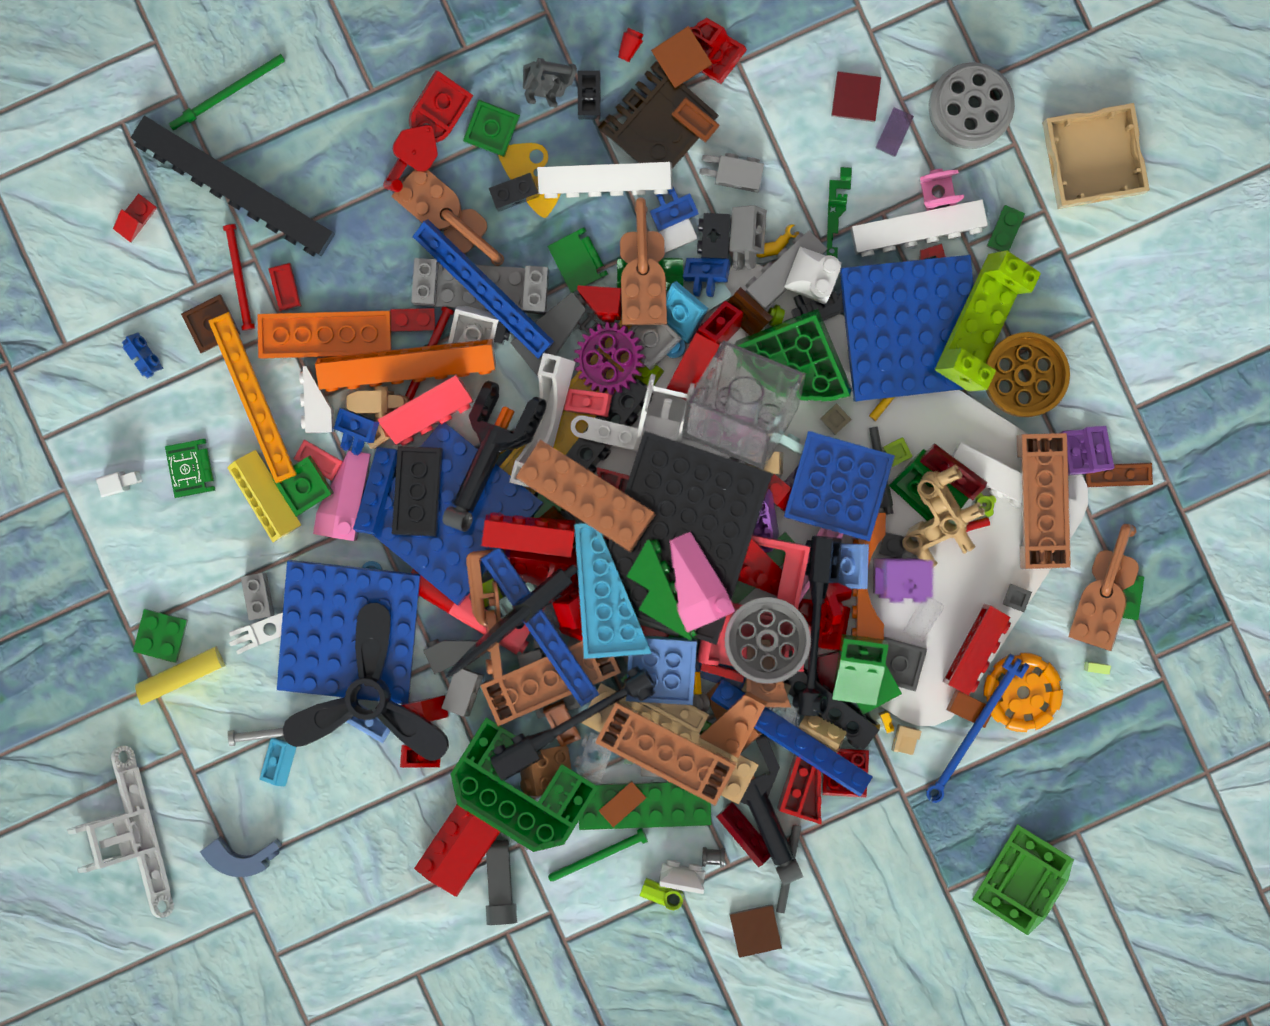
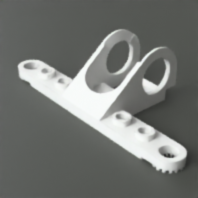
M651 374L639 428L583 415L575 417L571 422V431L579 438L638 451L643 433L648 431L726 458L737 456L740 462L745 464V459L739 452L682 439L695 386L693 383H690L689 392L685 394L653 386L656 375ZM652 391L687 399L682 422L668 419L672 400L667 398L664 399L660 417L647 415ZM580 420L588 423V430L585 433H579L575 428L576 423Z
M119 746L113 750L111 760L125 813L81 824L67 829L68 834H75L87 831L95 862L78 867V873L101 869L137 857L150 910L154 916L164 918L173 912L174 903L171 898L170 886L140 771L137 767L132 748ZM121 751L127 754V761L125 763L119 760L118 756ZM113 823L116 836L100 840L99 844L101 849L118 844L121 855L102 860L94 828ZM161 900L166 903V910L163 913L157 907Z

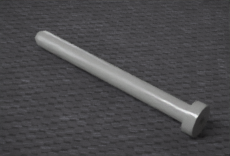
M283 728L235 733L234 730L228 731L229 746H235L236 742L284 737Z

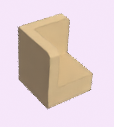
M898 724L891 750L897 753L902 752L913 755L917 739L920 740L922 731Z

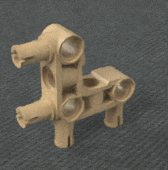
M957 465L942 472L929 471L923 475L917 486V491L923 503L928 505L935 518L926 522L921 521L910 527L902 542L904 549L917 555L919 559L932 560L933 567L938 563L928 548L949 538H954L963 554L967 553V550L968 552L973 550L975 544H973L968 536L966 526L969 521L985 515L983 507L979 509L981 507L979 502L962 510L946 484L962 478L961 471H956L959 469ZM926 482L931 483L933 485V488L927 486ZM948 520H953L956 524H951ZM911 537L917 538L918 542L912 540Z

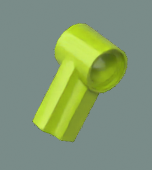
M646 878L639 895L673 911L679 909L684 900L681 890L661 887L659 882ZM670 894H676L679 896L680 901L677 904H671L667 897Z

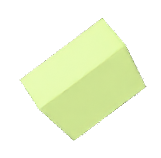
M1085 662L1084 670L1087 672L1110 674V665Z

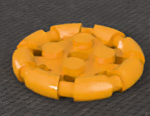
M1020 653V655L1014 656L1010 664L1013 665L1016 659L1019 658L1022 660L1021 665L1023 666L1024 663H1027L1029 668L1022 679L1016 675L1014 676L1001 697L1002 701H998L991 712V716L997 723L1001 722L1009 730L1027 732V730L1034 728L1038 730L1054 719L1052 716L1056 710L1059 711L1063 701V689L1060 686V675L1050 662L1046 663L1042 660L1041 656L1036 654ZM1008 656L998 661L993 666L994 670L986 677L984 696H986L987 702L1000 683L998 678L1002 673L1005 675L1007 672L1002 665ZM1035 667L1042 670L1039 676L1032 672ZM1051 683L1052 691L1046 692L1044 684ZM1026 686L1028 688L1029 694L1026 698L1018 697L1017 690L1019 687ZM1044 701L1049 704L1045 712L1040 709ZM1007 709L1014 712L1011 718L1005 715ZM1031 714L1032 720L1025 721L1024 715Z

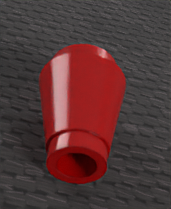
M627 28V31L623 32L618 58L630 62L643 43L642 38L644 34Z

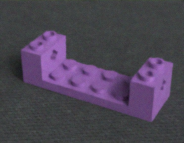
M873 558V593L879 594V598H890V602H904V598H913V602H927V598H933V561L919 558Z

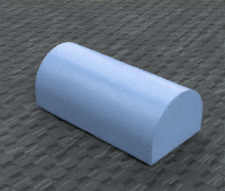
M354 716L347 721L348 724L381 743H384L390 733V730L378 718L363 720Z

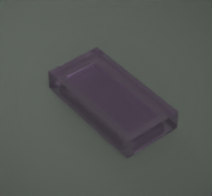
M894 107L875 149L896 157L914 116Z

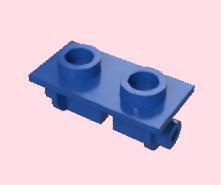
M139 333L126 336V339L122 342L124 345L122 348L131 360L138 356L139 360L135 363V366L142 376L148 379L154 375V372L163 369L159 358L152 353L146 340Z

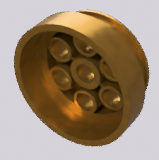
M1022 332L1003 339L994 346L986 361L987 365L996 370L986 392L991 401L1000 410L1012 416L1034 417L1050 411L1063 399L1069 386L1070 368L1065 353L1056 342L1039 333ZM1020 348L1028 350L1029 357L1027 360L1019 357ZM1001 359L1009 361L1010 367L1007 371L1000 368L999 362ZM1040 359L1047 361L1048 368L1046 371H1041L1038 368V361ZM1021 370H1025L1029 374L1026 382H1022L1018 377ZM1001 381L1009 383L1010 389L1007 393H1003L999 389ZM1040 381H1044L1048 386L1045 393H1041L1037 388ZM1021 392H1025L1029 397L1026 404H1022L1018 400Z

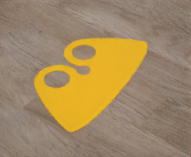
M537 143L509 145L505 157L499 156V159L510 180L531 173L538 191V177L533 172L537 167H544L548 161L547 150L543 145ZM535 149L543 153V160L540 163H533L529 158L530 153ZM539 194L540 197L526 202L538 215L546 218L555 207L561 194H558V198H544V194Z

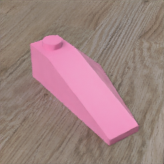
M348 451L330 485L334 493L325 498L317 510L313 534L357 541L358 532L353 528L366 486L371 454L361 452L357 456L352 451Z
M691 532L670 540L672 566L675 569L676 577L674 584L678 595L677 609L686 632L735 612L724 586Z

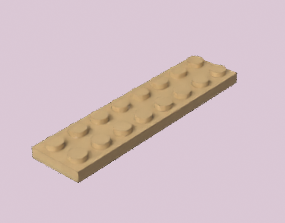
M601 683L597 690L600 695L592 699L589 707L617 691ZM626 697L619 700V702L637 710L638 714L715 754L719 753L737 762L721 796L737 804L740 803L759 764L742 755L737 758L699 738L701 734L691 731L640 702L626 701ZM615 703L581 723L601 732Z

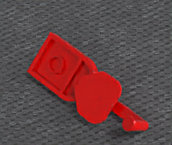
M437 70L410 111V128L402 130L393 143V153L398 160L383 182V187L387 190L394 192L402 190L403 184L399 178L407 165L417 171H426L431 167L438 155L436 143L444 140L450 134L474 96Z

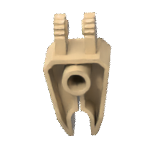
M376 386L375 391H355L347 395L348 410L361 414H375V418H382L394 411V409L410 402L409 397L394 395V391H388L386 386Z

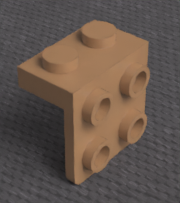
M556 746L540 750L544 758L520 772V787L523 793L528 796L543 795L561 764L571 769L567 746Z

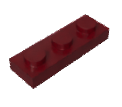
M935 443L920 459V462L933 472H942L957 465L959 469L956 471H961L962 478L949 484L972 501L987 486V481Z
M733 802L729 803L716 818L759 868L770 858L763 838Z

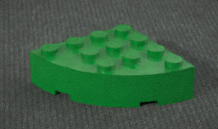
M819 309L739 339L733 347L743 365L766 387L781 395L797 400H821V402L834 401L851 395L852 387Z

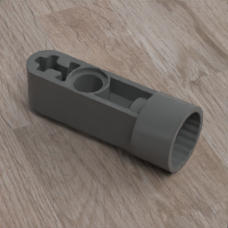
M495 840L486 853L489 905H486L487 925L517 923L516 903H512L509 841Z

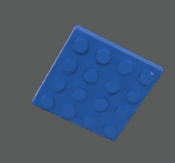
M808 431L784 517L870 541L895 455Z

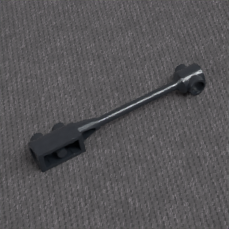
M812 536V540H807L805 544L810 547V562H807L805 575L809 576L808 581H810L813 603L811 646L808 660L806 688L799 691V695L794 696L792 703L794 708H798V714L806 716H819L824 714L827 709V698L821 696V692L815 688L821 611L828 584L838 583L842 538Z
M638 666L627 672L628 677L624 680V688L553 729L550 728L527 736L521 733L511 739L512 745L505 747L502 744L493 749L494 755L490 757V760L500 780H507L543 759L544 757L540 750L554 741L557 736L624 697L630 695L635 699L638 698L639 701H643L655 694L653 689L655 684L645 668L640 670Z

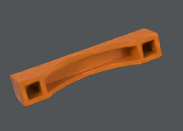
M878 513L870 541L859 538L853 539V544H869L868 566L873 552L885 536L886 513ZM852 588V597H856V606L852 605L851 614L852 619H855V628L851 629V635L884 640V623L877 616L871 604L868 589Z

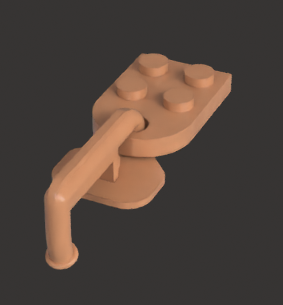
M414 169L402 183V190L394 192L391 196L421 223L429 219L440 231L444 230V235L464 254L468 253L475 245L491 259L495 266L503 264V255L482 238L488 227L486 220L473 209L461 210V202L458 196L429 170L417 171Z
M642 197L636 200L637 232L625 233L620 240V255L627 263L621 275L622 326L667 324L666 278L664 270L658 264L665 255L664 238L659 232L647 231L646 213L648 208L646 200Z
M1123 524L1113 552L1103 550L1097 554L1092 567V573L1096 581L1089 584L1083 591L1068 637L1112 651L1127 604L1126 595L1123 590L1135 583L1139 571L1137 561L1124 555L1129 537H1133L1136 534L1135 526Z
M494 549L470 552L466 558L472 613L479 624L486 627V632L501 620L497 582L492 581V593L483 594L480 569L481 558ZM484 598H489V606H494L495 612L494 610L485 611ZM498 642L487 651L489 652L490 659L486 660V669L493 679L503 678Z

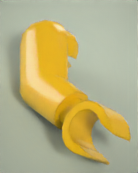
M789 224L785 229L784 235H780L775 242L765 243L764 254H756V256L764 258L778 255L789 243L788 240L795 238L799 234L798 231L793 235L790 233V229L795 225Z

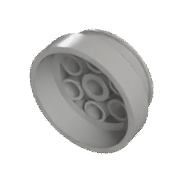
M976 62L963 63L945 72L935 84L929 99V116L936 132L946 142L964 149H977L996 141L1010 125L1015 109L1014 94L1007 79L995 68ZM974 76H979L983 79L982 86H976L973 83ZM952 84H960L963 89L962 93H954L951 88ZM995 90L999 92L1000 100H992L989 94L990 91ZM970 98H976L979 101L978 108H972L969 105L968 101ZM948 106H956L958 108V115H950L947 110ZM986 113H994L996 122H988L985 117ZM965 120H972L975 123V129H967L964 124Z
M764 597L745 603L732 615L725 631V649L731 664L741 675L758 683H777L792 677L801 669L809 655L811 636L808 624L797 608L781 599ZM763 612H769L773 616L772 622L768 625H764L760 621V615ZM783 622H789L792 625L793 630L791 634L784 635L780 632V625ZM744 624L753 626L754 633L752 636L745 637L741 634V627ZM770 634L774 638V643L771 647H764L761 644V637L763 635ZM789 644L793 647L794 653L791 657L786 658L781 654L783 645ZM751 646L754 648L755 656L752 659H745L742 656L744 647ZM767 656L775 660V666L770 670L762 666V660Z

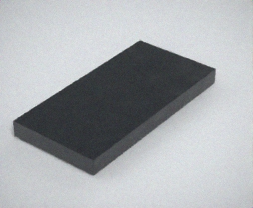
M398 446L392 523L393 535L437 537L442 448Z

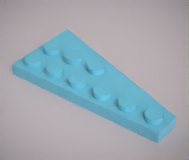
M586 523L574 524L584 659L652 654L603 535Z

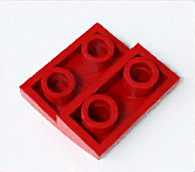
M839 749L837 754L868 773L869 750ZM823 773L822 795L859 797ZM867 788L860 797L866 798Z

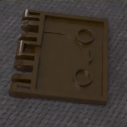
M655 61L650 69L662 80L660 81L651 72L647 71L644 75L656 87L651 91L644 83L638 81L635 85L647 97H642L632 88L622 101L634 112L631 114L622 105L618 104L615 108L627 120L621 124L613 115L609 114L606 119L618 130L616 131L604 120L598 126V129L637 163L671 162L673 169L699 140V137L672 116V113L685 97L713 120H716L719 115L684 84L674 88L659 62Z

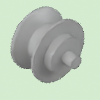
M702 692V694L693 695V706L707 712L710 707V700L707 694Z

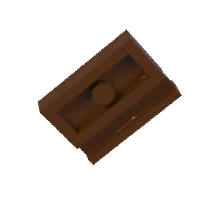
M741 287L728 300V303L743 312L741 328L749 335L760 332L773 318Z

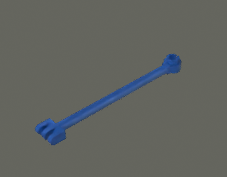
M1011 653L1002 665L1007 672L938 781L927 787L926 796L929 801L932 797V803L940 802L944 798L943 790L946 783L1014 676L1016 675L1022 679L1028 670L1029 665L1027 663H1024L1021 669H1018L1022 662L1019 658L1016 659L1013 665L1010 664L1014 659V655ZM937 789L938 794L931 796V790Z

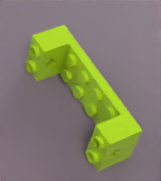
M1008 250L988 254L934 370L967 391L988 390L996 370L986 364L987 358L994 347L1017 295L1033 292L1041 273Z

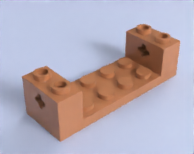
M1067 433L1017 435V458H1021L1024 540V546H1020V568H1071Z
M583 641L568 647L593 685L621 673L615 657L584 659ZM547 656L507 674H502L503 678L490 679L480 685L498 726L572 694Z
M619 701L615 703L595 742L715 806L737 762L719 753L715 754L638 714L637 710Z

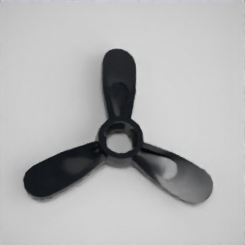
M380 603L364 605L357 616L355 650L359 678L350 684L345 697L316 704L290 716L283 726V736L290 745L301 747L311 744L332 733L355 716L363 720L378 718L400 741L425 759L431 761L439 760L446 754L449 747L446 734L421 715L391 701L390 688L381 679L388 653L391 631V615L384 605ZM362 684L374 687L379 692L380 701L375 707L376 710L374 712L372 709L362 708L358 703L357 694L362 688Z

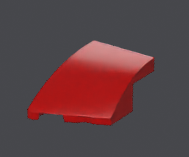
M705 18L698 22L696 26L690 27L712 63L711 66L701 72L722 84L747 49L743 44L729 37L724 27Z
M802 599L798 610L811 627L812 599ZM825 603L822 604L818 648L839 651L841 636L847 632L851 608L843 606L844 614L842 615L841 623L832 625Z

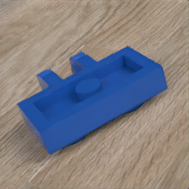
M673 187V189L668 190L673 201L667 204L663 199V194H656L660 207L651 210L650 214L658 232L699 215L691 194L678 198Z
M687 258L683 278L686 282H694L693 294L695 297L701 296L702 282H707V296L713 297L715 282H728L731 262L729 259Z
M339 408L334 429L343 432L340 448L347 451L352 446V453L358 456L363 450L364 441L374 443L379 422L348 409Z

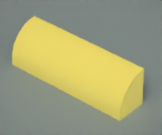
M256 450L235 460L227 467L272 542L279 540L301 526V523L274 483L273 477Z
M217 646L137 683L135 689L140 704L144 705L225 667L226 665Z

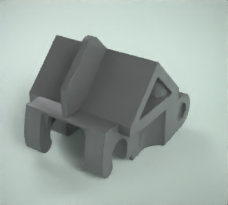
M538 58L536 62L533 61L524 65L523 89L526 90L524 94L527 102L535 104L536 99L534 96L545 97L548 105L556 108L558 105L556 97L563 96L565 89L573 83L577 72L576 65L547 62L543 58Z

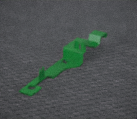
M840 167V180H829L827 255L834 256L837 259L838 247H832L833 233L838 234L839 217L846 211L848 194H844L843 197L842 194H838L836 197V189L851 190L852 168ZM830 207H832V208L836 207V208H835V212H834V211H831V208H830ZM834 249V253H830L829 250Z

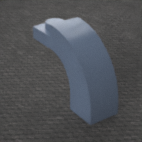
M220 836L202 849L200 853L208 864L217 871L233 877H248L267 869L270 865L265 858L270 861L280 853L278 849L282 844L276 839L258 853L246 856L235 853Z

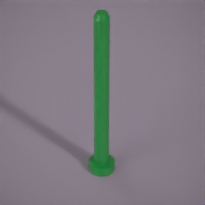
M643 828L637 830V834L550 873L548 878L554 882L639 842L645 844L648 842Z

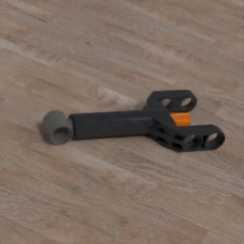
M489 380L483 384L469 414L472 428L477 433L480 446L454 499L453 504L456 508L450 506L444 512V525L463 532L470 528L473 519L471 513H473L500 453L504 450L518 449L532 441L546 410V401L544 399L533 397L527 402L520 420L512 433L510 430H507V427L515 411L508 407H502L494 425L487 423L499 399V385Z
M762 733L756 739V742L770 773L767 775L764 773L757 777L753 776L740 802L749 806L774 865L778 866L775 868L784 886L803 878V874L796 859L792 860L795 856L768 797L780 767L766 735Z

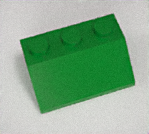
M923 449L909 462L889 486L928 521L935 517L928 505L923 503L917 491V486L926 472L932 471L920 462L921 457L926 453V450ZM926 482L927 486L933 488V485L931 483ZM946 484L959 507L962 508L969 498L951 484Z

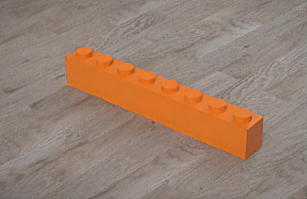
M493 339L317 358L315 363L319 390L325 389L327 392L336 391L339 387L356 389L360 385L369 384L370 387H376L384 382L401 384L404 380L413 379V382H421L429 377H435V379H445L448 375L465 377L474 372L484 375L491 373L496 367Z

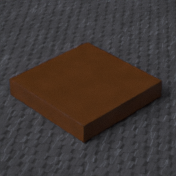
M221 294L181 313L201 354L218 346L208 320L227 312L230 313ZM234 321V324H235V326H236V328H237V331H238V333H239V335H240L241 333H240V331H239V329H238V327H237V325H236V323H235V321Z
M772 904L729 913L739 958L782 949Z

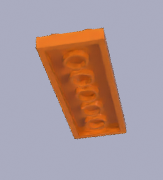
M390 311L257 314L259 359L333 357L392 350Z

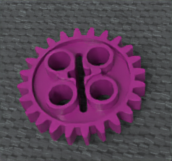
M606 322L605 329L602 325L597 324V331L590 328V336L582 335L585 342H577L581 346V350L574 351L579 354V358L574 359L576 363L580 364L575 368L576 371L582 372L579 375V379H586L584 385L587 387L592 385L591 390L596 392L599 388L600 393H605L607 390L610 395H613L614 389L618 393H622V386L630 389L628 382L637 383L634 376H642L638 368L645 367L644 364L640 363V360L646 358V356L639 353L645 348L642 345L637 346L641 339L638 337L633 338L635 332L632 330L627 333L628 327L626 326L620 329V324L615 323L612 328L611 324ZM608 338L613 339V345L610 348L605 347V342ZM596 345L600 346L605 353L611 355V358L624 371L621 372L614 364L608 362V359L595 348ZM625 352H628V353H629V359H628V361H626L625 363H622V362H621V356H622V354L625 353ZM597 354L599 357L598 362L595 365H591V357ZM609 369H613V378L607 380V371Z

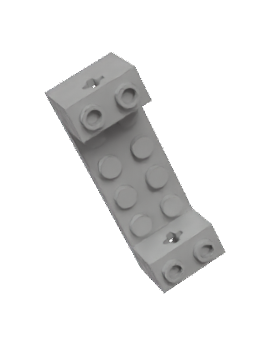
M414 258L412 304L415 306H444L447 308L470 306L487 310L437 259ZM476 265L523 312L546 314L549 280L548 267L525 266V268Z

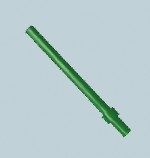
M279 54L196 107L183 111V115L169 123L170 127L174 131L187 122L195 121L198 115L284 63L285 59Z

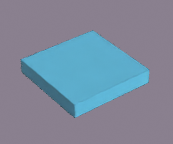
M676 281L671 284L666 294L667 325L686 343L692 341L709 308Z

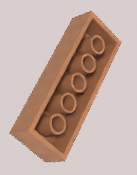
M541 439L516 476L519 481L630 553L655 517L654 512Z

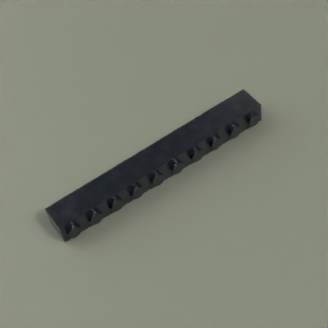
M145 115L130 137L136 142L134 146L143 152H146L147 149L155 153L153 158L163 164L168 161L173 165L172 170L182 176L184 173L192 176L190 181L200 187L203 184L210 187L209 192L219 199L223 195L229 199V205L237 210H240L241 207L248 211L247 216L256 222L259 219L267 223L265 227L277 234L278 231L286 234L284 239L296 245L299 242L305 246L303 251L313 257L316 254L322 257L335 236L331 230Z

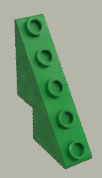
M650 538L645 543L627 575L628 578L650 590L639 610L691 641L697 635L696 629L686 632L677 609L678 596L677 590H675V581L671 582L668 573H671L666 560L662 561L659 554L662 552L658 540Z

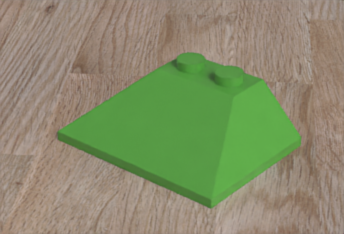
M1017 824L972 900L1024 934L1029 935L1047 917L1067 884L1074 859Z

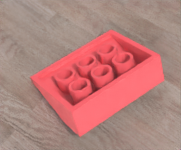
M455 375L383 416L378 421L395 445L401 444L405 446L414 441L413 436L418 433L425 435L432 431V425L438 422L442 425L451 420L453 413L459 411L461 414L472 408L470 404L474 401L461 378Z

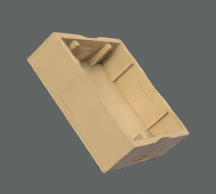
M1134 103L1103 108L1092 113H1074L1047 118L1042 122L1057 209L1141 195L1150 190L1145 161L1139 145L1140 133Z

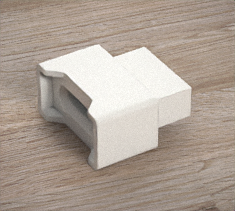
M121 471L96 478L101 497L129 491L130 485L143 482L140 471L128 474Z

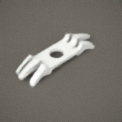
M283 612L229 632L230 636L245 631L249 632L229 642L230 646L252 640L251 643L236 651L237 654H241L260 644L281 637ZM266 623L275 624V634L267 635L264 632V625Z

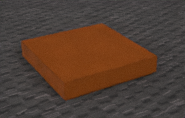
M689 26L651 50L674 88H677L712 65Z

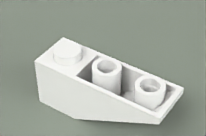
M303 366V371L299 372L300 385L304 387V393L300 394L301 407H304L305 415L301 416L302 429H305V433L335 432L334 410L322 389L319 390L318 382L310 368Z

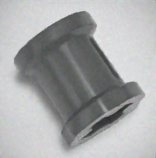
M703 847L702 866L720 865L721 868H724L725 848L715 850Z

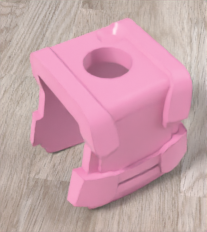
M943 169L929 171L930 174L920 177L926 211L945 205H957L964 198V195L955 196L951 176L958 174V170L943 171ZM936 185L942 186L944 189V195L940 198L932 194V189Z

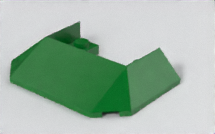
M485 718L450 774L457 805L532 852L564 845L599 787L562 764L538 802L504 780H500L490 760V757L494 755L492 750L502 744L505 747L512 745L511 739L516 735L498 726L490 719Z

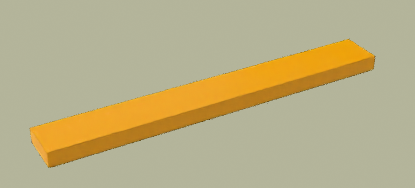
M227 312L208 320L275 483L296 476L297 473L231 314Z

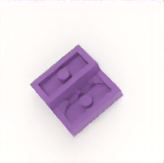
M1107 426L1086 427L1083 430L1060 432L1067 433L1068 476L1114 469Z

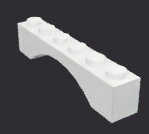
M543 353L538 371L540 398L546 401V410L532 441L525 446L514 462L510 483L529 487L516 478L517 474L540 439L548 445L554 446L575 361Z

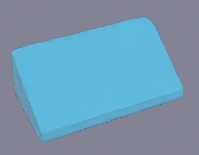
M271 738L259 780L275 786H286L297 747L290 745L285 740Z

